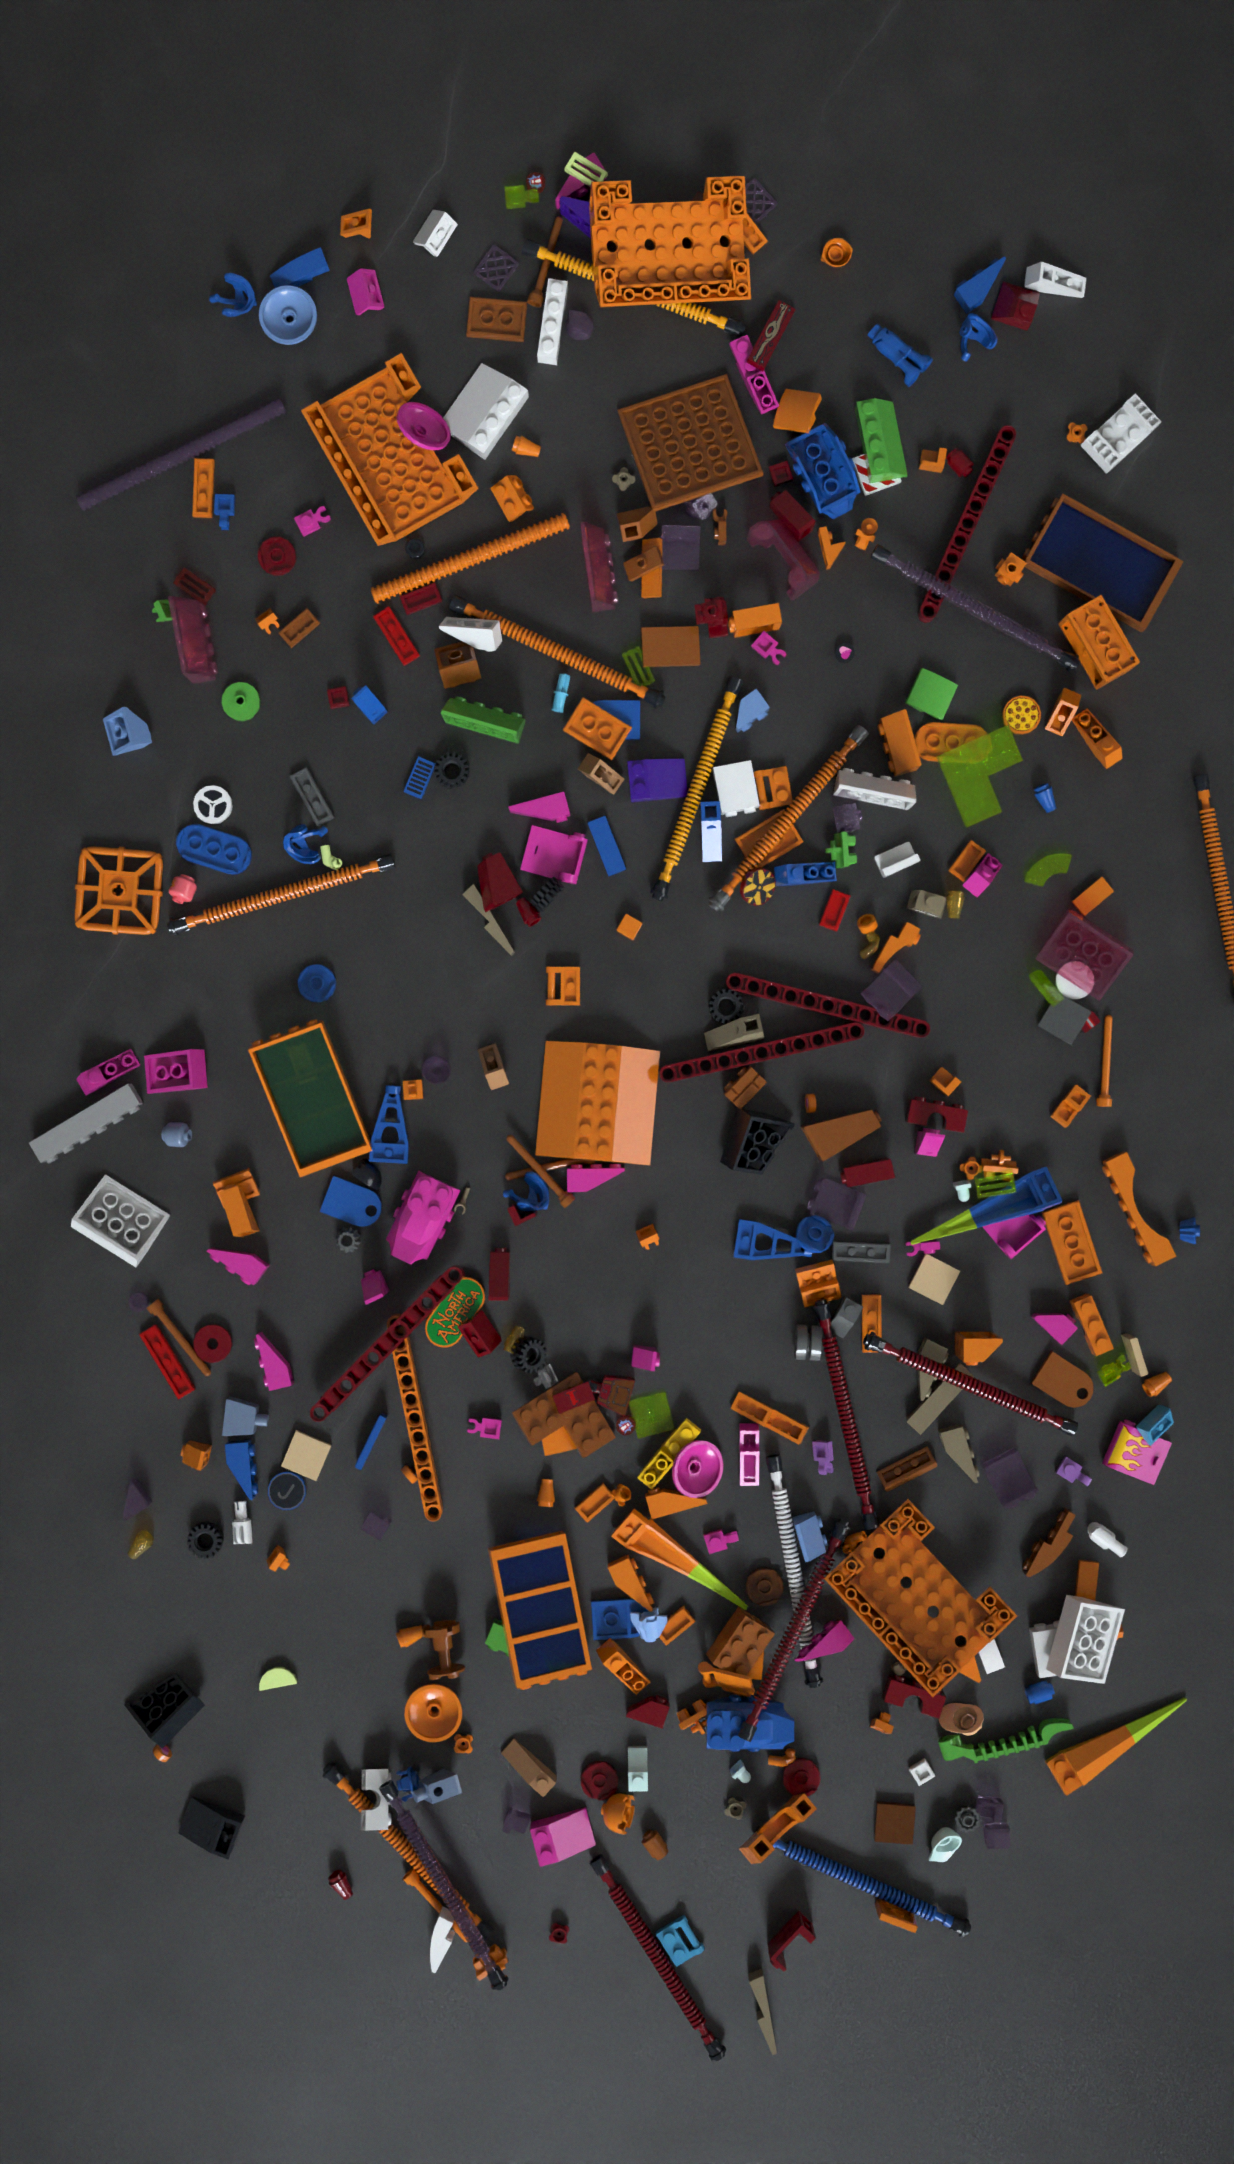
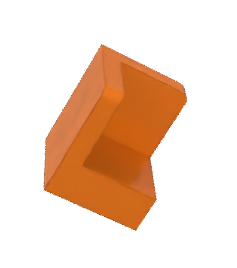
M939 448L938 452L922 450L919 469L941 473L944 469L947 449Z
M943 1067L929 1080L945 1096H949L961 1083L957 1077H953Z

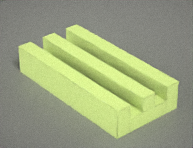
M574 152L565 167V172L591 187V182H593L589 178L596 182H601L608 176L607 171ZM577 160L581 164L598 173L599 175H601L600 178L591 173L589 170L581 167L574 161Z

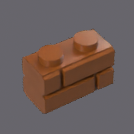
M744 1066L737 1073L739 1078L735 1082L730 1081L723 1088L725 1090L723 1094L739 1109H742L767 1083L751 1066L748 1068Z

